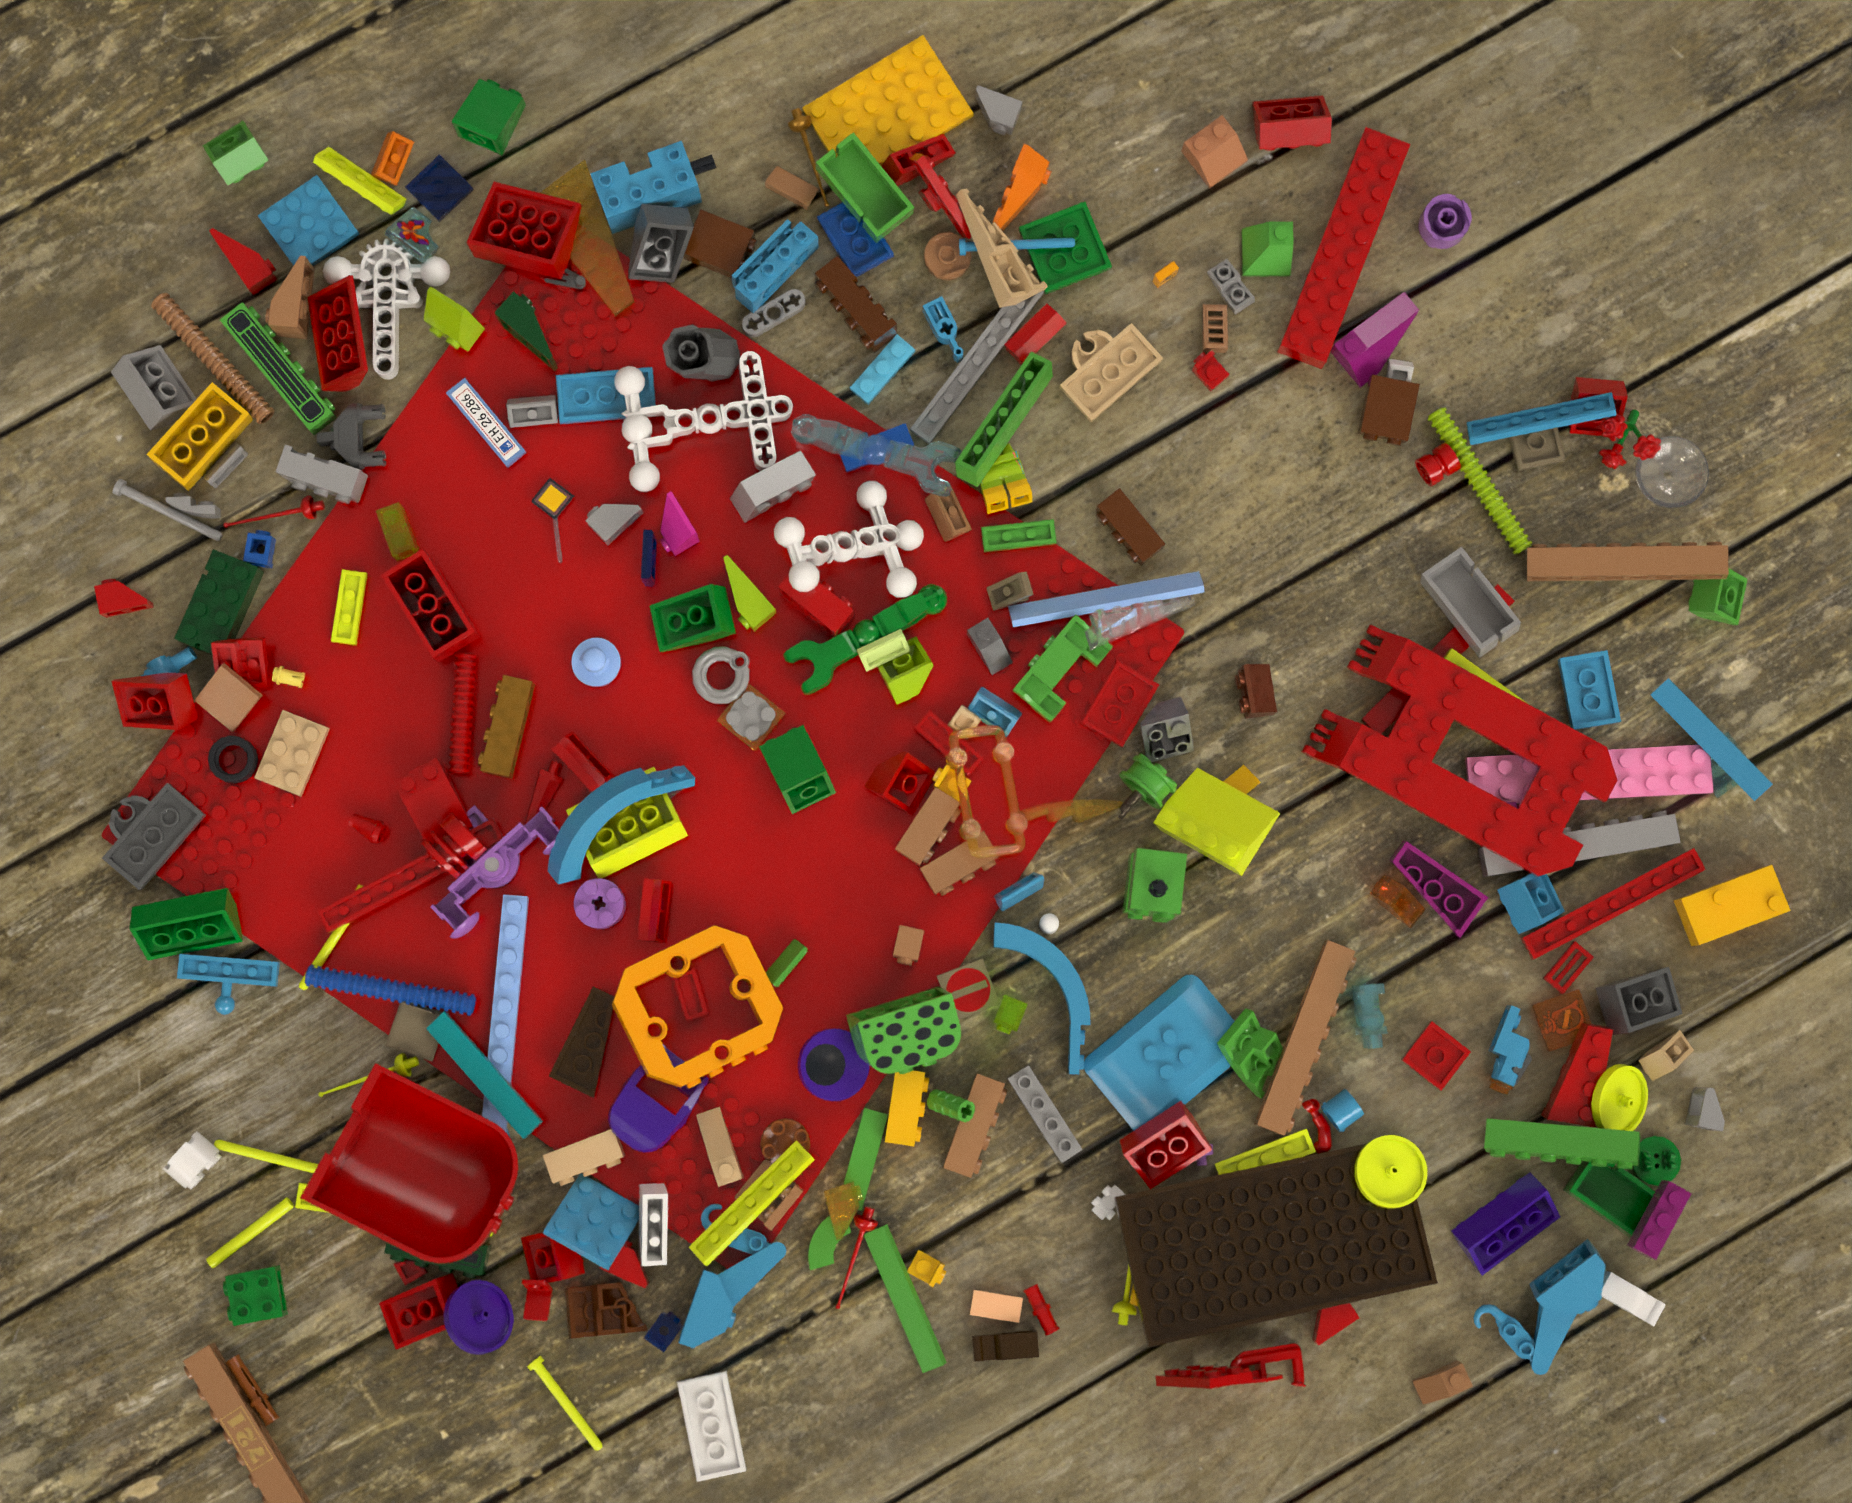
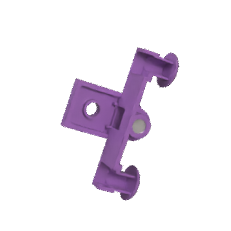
M475 805L467 811L474 828L488 821ZM542 806L539 808L540 812L525 825L519 823L506 836H503L496 845L488 849L477 861L472 858L467 860L466 863L469 869L447 888L450 893L438 904L430 906L442 920H446L454 929L450 935L451 938L456 939L466 935L479 920L478 912L469 916L461 905L481 887L499 888L508 884L515 877L519 869V853L538 836L547 845L543 854L550 855L560 829L554 824L555 820Z

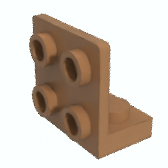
M765 1159L735 1195V1199L737 1200L772 1163ZM793 1181L758 1216L764 1222L763 1225L772 1230L804 1190Z

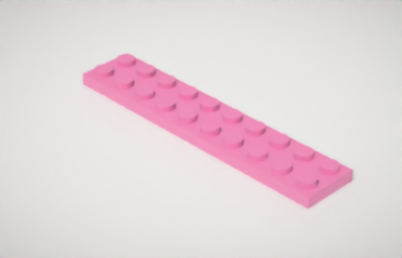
M1700 745L1608 750L1618 780L1608 799L1713 793L1711 757ZM1518 755L1465 758L1468 782L1504 802H1516V804H1520L1539 768ZM1583 792L1579 801L1598 799Z

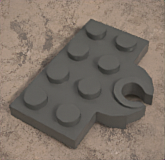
M169 783L165 784L152 801L140 796L122 799L120 803L131 807L132 816L124 820L120 812L113 809L110 822H108L111 832L118 840L102 859L138 890H142L206 816L203 811Z

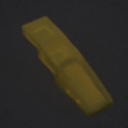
M1102 799L1063 800L1037 805L1021 810L1019 813L1024 821H1029L1046 814L1047 820L1050 822L1072 816L1073 822L1080 823L1118 809L1123 804V801Z

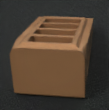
M1203 304L1202 353H1209L1211 350L1214 353L1227 352V305ZM1208 311L1222 312V316H1208ZM1208 321H1221V325L1208 324ZM1209 330H1221V333H1209ZM1209 338H1219L1221 342H1209Z

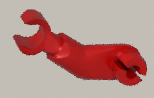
M1309 1099L1303 1102L1302 1106L1307 1112L1311 1113L1312 1121L1318 1130V1141L1313 1146L1317 1154L1328 1152L1332 1148L1331 1127L1322 1112L1318 1111L1320 1109L1319 1101L1317 1099Z

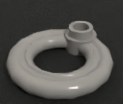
M726 646L713 647L703 652L696 660L692 670V681L697 693L706 701L714 704H728L738 699L745 692L750 680L749 657L743 652ZM738 658L744 659L742 666L736 665ZM717 661L728 662L735 671L733 684L724 690L713 688L707 681V670L712 663Z

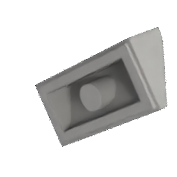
M556 395L507 400L506 406L510 428L558 423Z
M235 442L203 475V478L211 486L217 488L249 453Z

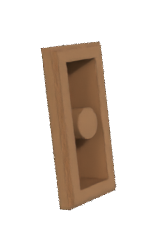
M778 166L765 181L766 188L806 210L819 190Z
M952 487L933 492L925 498V502L945 542L972 530Z

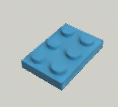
M1608 651L1559 658L1558 664L1571 728L1578 730L1621 722Z

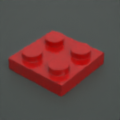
M1430 1021L1402 1057L1401 1061L1438 1090L1442 1091L1471 1051L1433 1021Z

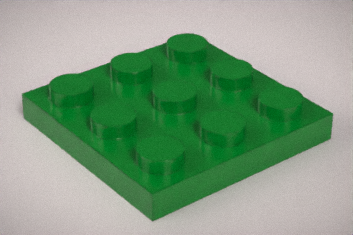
M1085 201L1018 228L1022 240L1075 239V246L1070 248L1026 249L1040 283L1044 281L1048 286L1043 290L1045 295L1112 269V264Z

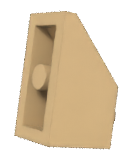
M1679 1030L1647 1051L1638 1061L1643 1071L1654 1081L1675 1070L1694 1050Z

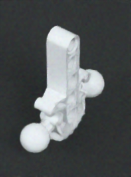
M385 238L383 245L378 240H375L376 247L372 248L371 245L367 244L368 252H359L363 258L361 264H351L349 260L340 256L330 258L324 265L323 275L329 284H333L348 275H353L354 279L361 280L360 286L356 288L358 308H373V368L381 378L389 380L396 377L399 370V309L420 308L423 305L422 298L418 294L416 287L413 286L415 279H422L429 286L437 287L443 285L449 278L450 267L446 260L437 256L426 258L422 264H411L410 260L414 257V253L407 251L408 247L405 244L399 247L397 240H394L390 245V241ZM392 267L390 275H381L383 268ZM399 282L407 285V291L399 289ZM373 284V288L365 290L366 285ZM384 291H392V295L388 300L381 299ZM391 314V321L387 324H382V316ZM385 338H391L390 346L382 348L380 345L381 341ZM391 362V368L388 371L382 372L380 370L382 363Z

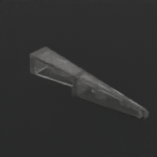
M1194 595L1179 599L1178 597L1172 598L1167 602L1155 600L1136 603L1122 608L1116 606L1112 610L1105 612L1103 609L1096 610L1089 616L1092 626L1084 632L1090 651L1194 606Z

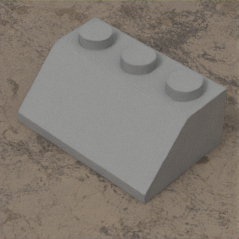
M161 345L123 355L111 371L150 431L168 426L178 420L196 400V397Z

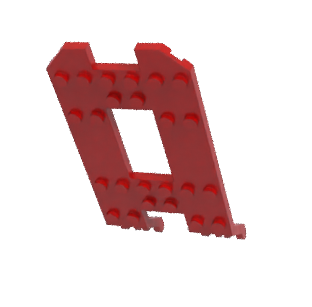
M1369 625L1366 630L1367 634L1382 640L1380 645L1376 646L1370 641L1362 639L1359 644L1375 654L1373 655L1357 648L1355 654L1360 658L1370 661L1368 667H1364L1360 663L1350 660L1347 668L1358 675L1387 684L1408 695L1409 698L1388 737L1364 724L1324 709L1321 718L1336 724L1334 730L1331 731L1318 723L1314 729L1329 737V739H1325L1311 732L1309 737L1312 741L1320 743L1325 747L1322 752H1319L1310 745H1304L1301 752L1314 760L1349 773L1535 876L1572 867L1583 844L1562 832L1583 792L1602 802H1607L1618 781L1608 748L1412 640ZM1453 721L1539 767L1518 808L1432 762Z

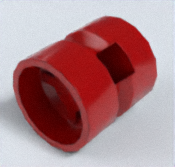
M1447 443L1434 448L1432 455L1425 454L1415 460L1418 473L1430 487L1443 480L1444 475L1450 476L1461 469L1457 455Z

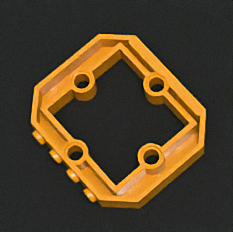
M715 925L626 968L623 971L612 1003L647 1077L680 1088L687 1085L688 1089L701 1083L700 1078L707 1074L711 1078L724 1071L722 1067L729 1063L732 1066H736L746 1060L745 1055L751 1052L754 1055H758L768 1049L767 1044L773 1040L783 1010L749 938ZM721 946L736 976L730 983V993L737 1000H748L760 1025L729 1041L718 1040L709 1047L708 1051L673 1067L661 1043L667 1034V1025L659 1017L649 1018L635 988L665 973L670 977H681L690 967L691 960ZM679 958L683 963V968L681 970H674L670 965V960ZM742 980L748 983L749 991L747 993H741L737 989L738 981ZM656 1024L660 1028V1035L658 1037H652L648 1034L647 1029L649 1025ZM716 1047L725 1048L727 1052L726 1059L720 1060L716 1058L714 1053Z

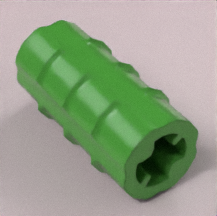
M935 1089L930 1092L927 1099L929 1109L962 1122L970 1121L975 1113L973 1102L945 1091Z

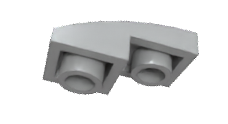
M1228 259L1207 271L1216 289L1235 315L1255 302V297L1241 281L1240 274Z
M175 493L173 497H166V503L181 512L202 518L221 519V509L215 504L213 505V502L201 501L196 505V500L188 496L187 493Z

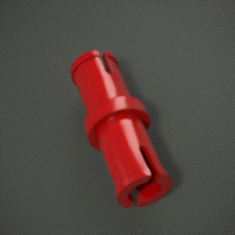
M1035 1284L1025 1289L1024 1293L1034 1310L1032 1311L1033 1316H1037L1045 1336L1060 1328L1050 1311V1304L1046 1303L1038 1287L1039 1285Z

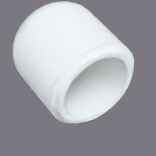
M1048 913L1041 917L1039 928L1043 933L1053 934L1058 929L1059 920L1054 914Z

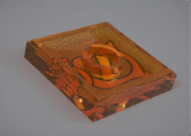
M1579 989L1532 1005L1548 1052L1573 1044L1582 1022L1592 1024Z

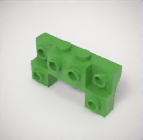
M1076 614L1056 638L1053 635L1043 646L1046 649L1041 656L1038 654L1034 656L1028 664L1031 669L1013 689L1014 693L1032 706L1031 708L1049 723L1066 704L1052 690L1077 659L1082 655L1097 667L1113 647Z

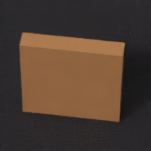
M224 663L194 701L233 732L259 701L262 694Z

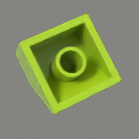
M431 286L429 287L424 312V321L430 326L429 331L438 338L446 337V342L453 348L458 350L461 347L469 351L485 328L466 308Z

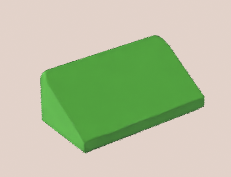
M792 940L767 970L766 975L769 981L775 987H779L807 954L808 948L798 940Z

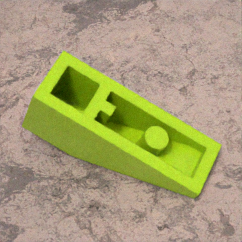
M726 555L724 562L737 611L740 615L738 620L746 629L751 627L755 632L777 613L776 609L732 559Z

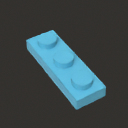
M897 334L853 383L850 390L869 405L915 353V349Z

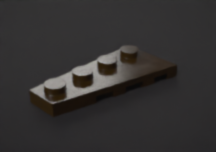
M594 986L549 1074V1077L592 1098L595 1097L614 1010L612 1006L614 996Z

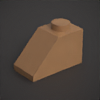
M1457 1360L1412 1381L1422 1404L1449 1398L1473 1387L1463 1363Z

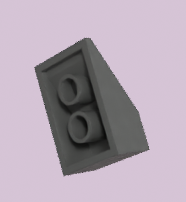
M641 204L634 228L628 270L629 279L675 282L694 228L688 208Z
M1669 967L1614 981L1596 988L1606 1027L1613 1030L1612 1035L1630 1033L1682 1014Z

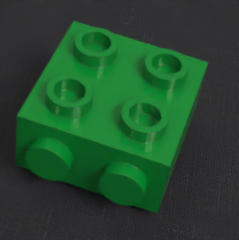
M280 1265L225 1276L226 1281H223V1291L225 1296L229 1297L230 1306H227V1315L229 1321L233 1322V1326L288 1315Z

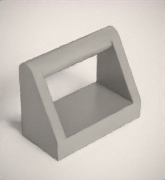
M1695 1087L1692 1090L1685 1125L1723 1132L1725 1121L1715 1090L1713 1088Z

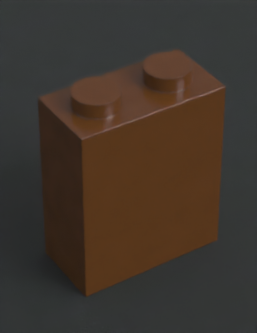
M700 209L683 258L732 278V274L745 262L748 253H753L756 247L757 240L755 239L754 230Z
M1371 375L1368 380L1357 434H1362L1363 439L1377 441L1378 438L1387 439V444L1401 446V442H1408L1420 384Z

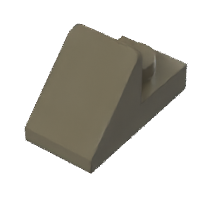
M1027 571L1017 573L986 587L993 611L1029 600V596L1034 595Z

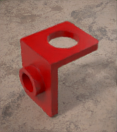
M522 1279V1284L527 1289L523 1318L532 1321H547L553 1288L547 1281Z

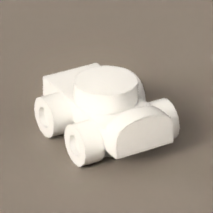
M1115 1184L1112 1188L1107 1185L1101 1191L1104 1196L1102 1198L1097 1196L1091 1202L1094 1205L1091 1210L1101 1220L1105 1217L1110 1220L1116 1214L1112 1210L1115 1207L1114 1197L1125 1195Z

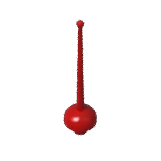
M308 495L302 499L298 508L232 523H224L223 526L227 528L232 525L300 512L307 519L313 520L317 518V511L325 510L323 500L314 502L313 497Z
M865 1206L863 1215H854V1224L860 1231L838 1303L835 1305L836 1309H840V1303L865 1231H872L878 1225V1221L872 1219L875 1209Z

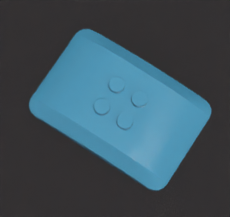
M1185 975L1090 1053L1084 1060V1070L1134 1131L1179 1101H1182L1185 1105L1230 1067L1217 1042L1235 1021L1197 976Z

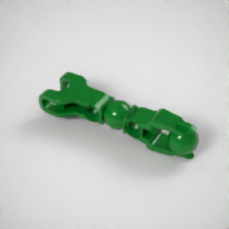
M937 584L925 585L919 590L918 594L896 602L894 605L873 616V620L865 619L859 621L853 631L849 629L822 644L804 640L785 651L783 657L789 663L807 659L814 664L813 675L803 682L801 686L803 694L810 695L828 686L833 678L835 668L858 655L857 649L899 629L903 631L910 628L928 614L940 613L947 604L946 591Z

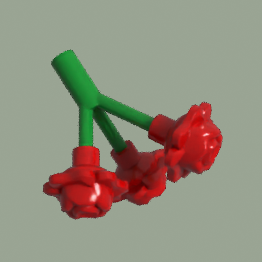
M1631 410L1626 422H1624V416L1617 414L1616 416L1603 418L1599 425L1600 429H1602L1603 437H1608L1611 441H1616L1619 438L1618 443H1615L1612 449H1601L1599 451V454L1602 456L1601 462L1606 467L1616 469L1618 466H1624L1627 463L1623 459L1621 451L1623 449L1622 444L1629 431H1633L1638 438L1637 443L1633 445L1635 450L1633 455L1635 457H1640L1644 461L1647 458L1655 457L1657 452L1661 450L1659 445L1661 440L1659 438H1655L1653 434L1648 435L1646 438V436H1642L1636 427L1639 417L1638 410Z

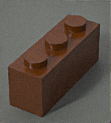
M1120 488L1097 505L1095 510L1097 512V519L1103 526L1106 524L1113 531L1111 536L1119 545L1122 543L1127 548L1126 554L1133 563L1138 562L1142 566L1164 548V541Z

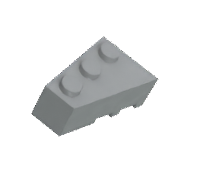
M288 445L284 446L276 469V473L292 483L291 487L301 491H306V488L314 490V494L325 498L330 494L336 496L335 500L349 504L350 501L359 503L368 475L360 469L333 460L328 461L317 458L315 454L309 452L303 454Z

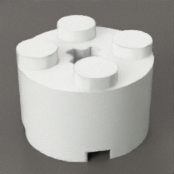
M198 1131L191 1136L192 1139L189 1142H185L167 1162L168 1165L163 1168L167 1174L185 1189L187 1187L190 1189L195 1187L205 1176L202 1171L212 1168L222 1157L218 1154L220 1150Z

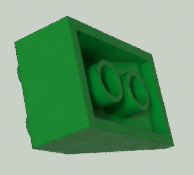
M709 584L650 605L660 652L706 643L736 633L725 586Z

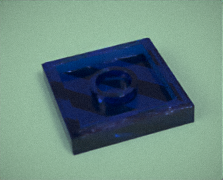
M440 154L405 186L406 190L438 222L444 219L474 190Z
M643 530L641 579L645 586L654 587L657 539L652 530Z

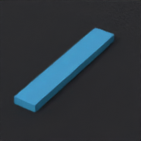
M1611 392L1466 422L1470 445L1616 416L1617 414Z
M1670 678L1651 694L1663 709L1754 801L1773 785Z

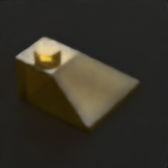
M854 1181L824 1190L836 1240L842 1239L860 1207L859 1201L863 1200L860 1185L855 1186Z

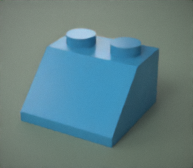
M1530 873L1497 889L1500 900L1505 905L1511 923L1516 928L1518 934L1542 925L1565 912L1547 874L1535 876Z

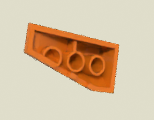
M1024 144L1012 171L1011 185L1006 187L1001 201L1002 206L998 208L992 222H995L1002 231L1008 227L1039 192L1042 183L1047 185L1052 172L1048 170L1050 162L1029 145Z

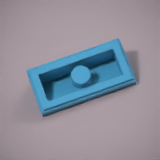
M984 687L979 689L968 706V709L979 716L983 723L1005 737L1009 735L1022 715L1021 711Z
M1033 872L997 893L994 898L1000 910L1005 911L1042 889L1044 877Z

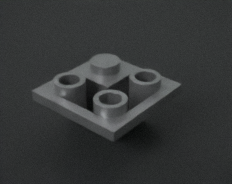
M1181 697L1157 703L1140 723L1145 756L1151 762L1194 751L1189 714Z

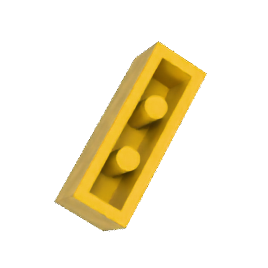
M913 1070L905 1074L895 1073L885 1142L915 1146V1141L920 1142L922 1127L917 1126L918 1118L924 1117L926 1102H921L922 1092L927 1093L929 1078L925 1077V1072Z

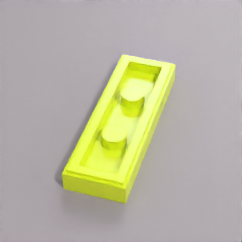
M342 569L331 642L357 646L368 575L366 572Z

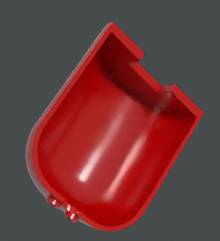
M375 1063L350 1107L353 1111L331 1153H325L300 1198L424 1261L451 1263L464 1259L478 1250L492 1232L495 1234L498 1232L503 1222L500 1218L504 1210L509 1211L515 1197L511 1195L518 1175V1156L515 1146L508 1134L494 1122Z

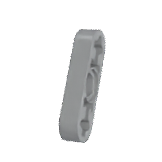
M797 289L789 290L758 308L754 314L751 312L746 315L742 321L744 333L749 337H758L801 312L805 307L804 294ZM794 296L795 299L800 298L798 301V306L791 304L787 306L788 312H784V308L780 304V302L783 301L785 306L790 303V297ZM772 307H776L781 311V315L777 319H770L767 316V311ZM763 314L764 320L768 324L764 325V322L762 321L757 324V330L754 331L752 328L748 329L749 321L752 320L754 323H756L761 320V317L759 315Z

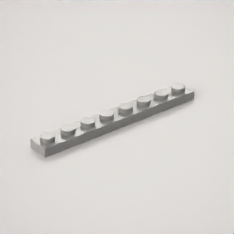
M1044 291L1016 305L1001 308L910 428L912 433L927 444H931L1005 346L1004 344L1012 337L1043 296Z

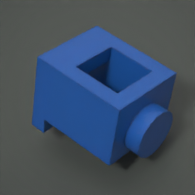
M256 530V534L248 533L243 561L257 567L272 569L276 539L270 536L271 533L267 531ZM261 546H265L264 553L260 554L258 549Z

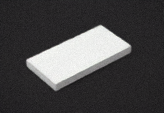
M727 1371L677 1381L697 1482L746 1471Z

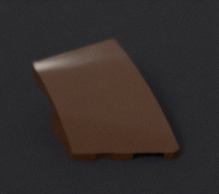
M621 1282L565 1288L569 1339L647 1331L646 1324L639 1317L635 1305L628 1298Z

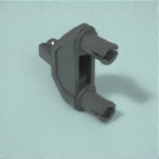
M360 403L350 404L333 423L330 432L317 433V444L321 447L330 446L331 450H337L352 467L361 471L365 467L386 466L387 461H383V459H386L384 450L363 452V423L365 420H384L386 417L383 414L386 413L384 404L363 406Z

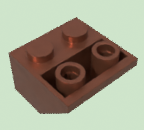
M1243 665L1238 670V675H1235L1236 689H1241L1242 696L1239 699L1240 713L1245 714V719L1274 715L1277 713L1270 665Z

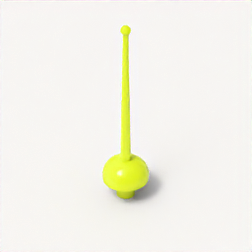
M401 1053L396 1056L394 1066L387 1069L392 1072L396 1071L402 1077H410L412 1075L411 1068L419 1066V1061L416 1056L408 1059L405 1053ZM368 1076L325 1092H319L318 1095L323 1097L325 1094L364 1082Z
M1129 1264L1123 1301L1117 1302L1112 1308V1312L1119 1313L1118 1324L1128 1326L1129 1315H1137L1136 1307L1129 1304L1131 1285Z

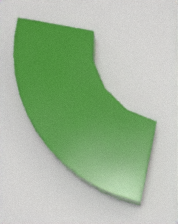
M845 1208L829 1215L814 1232L808 1253L810 1270L834 1264L836 1244L843 1236L851 1233Z

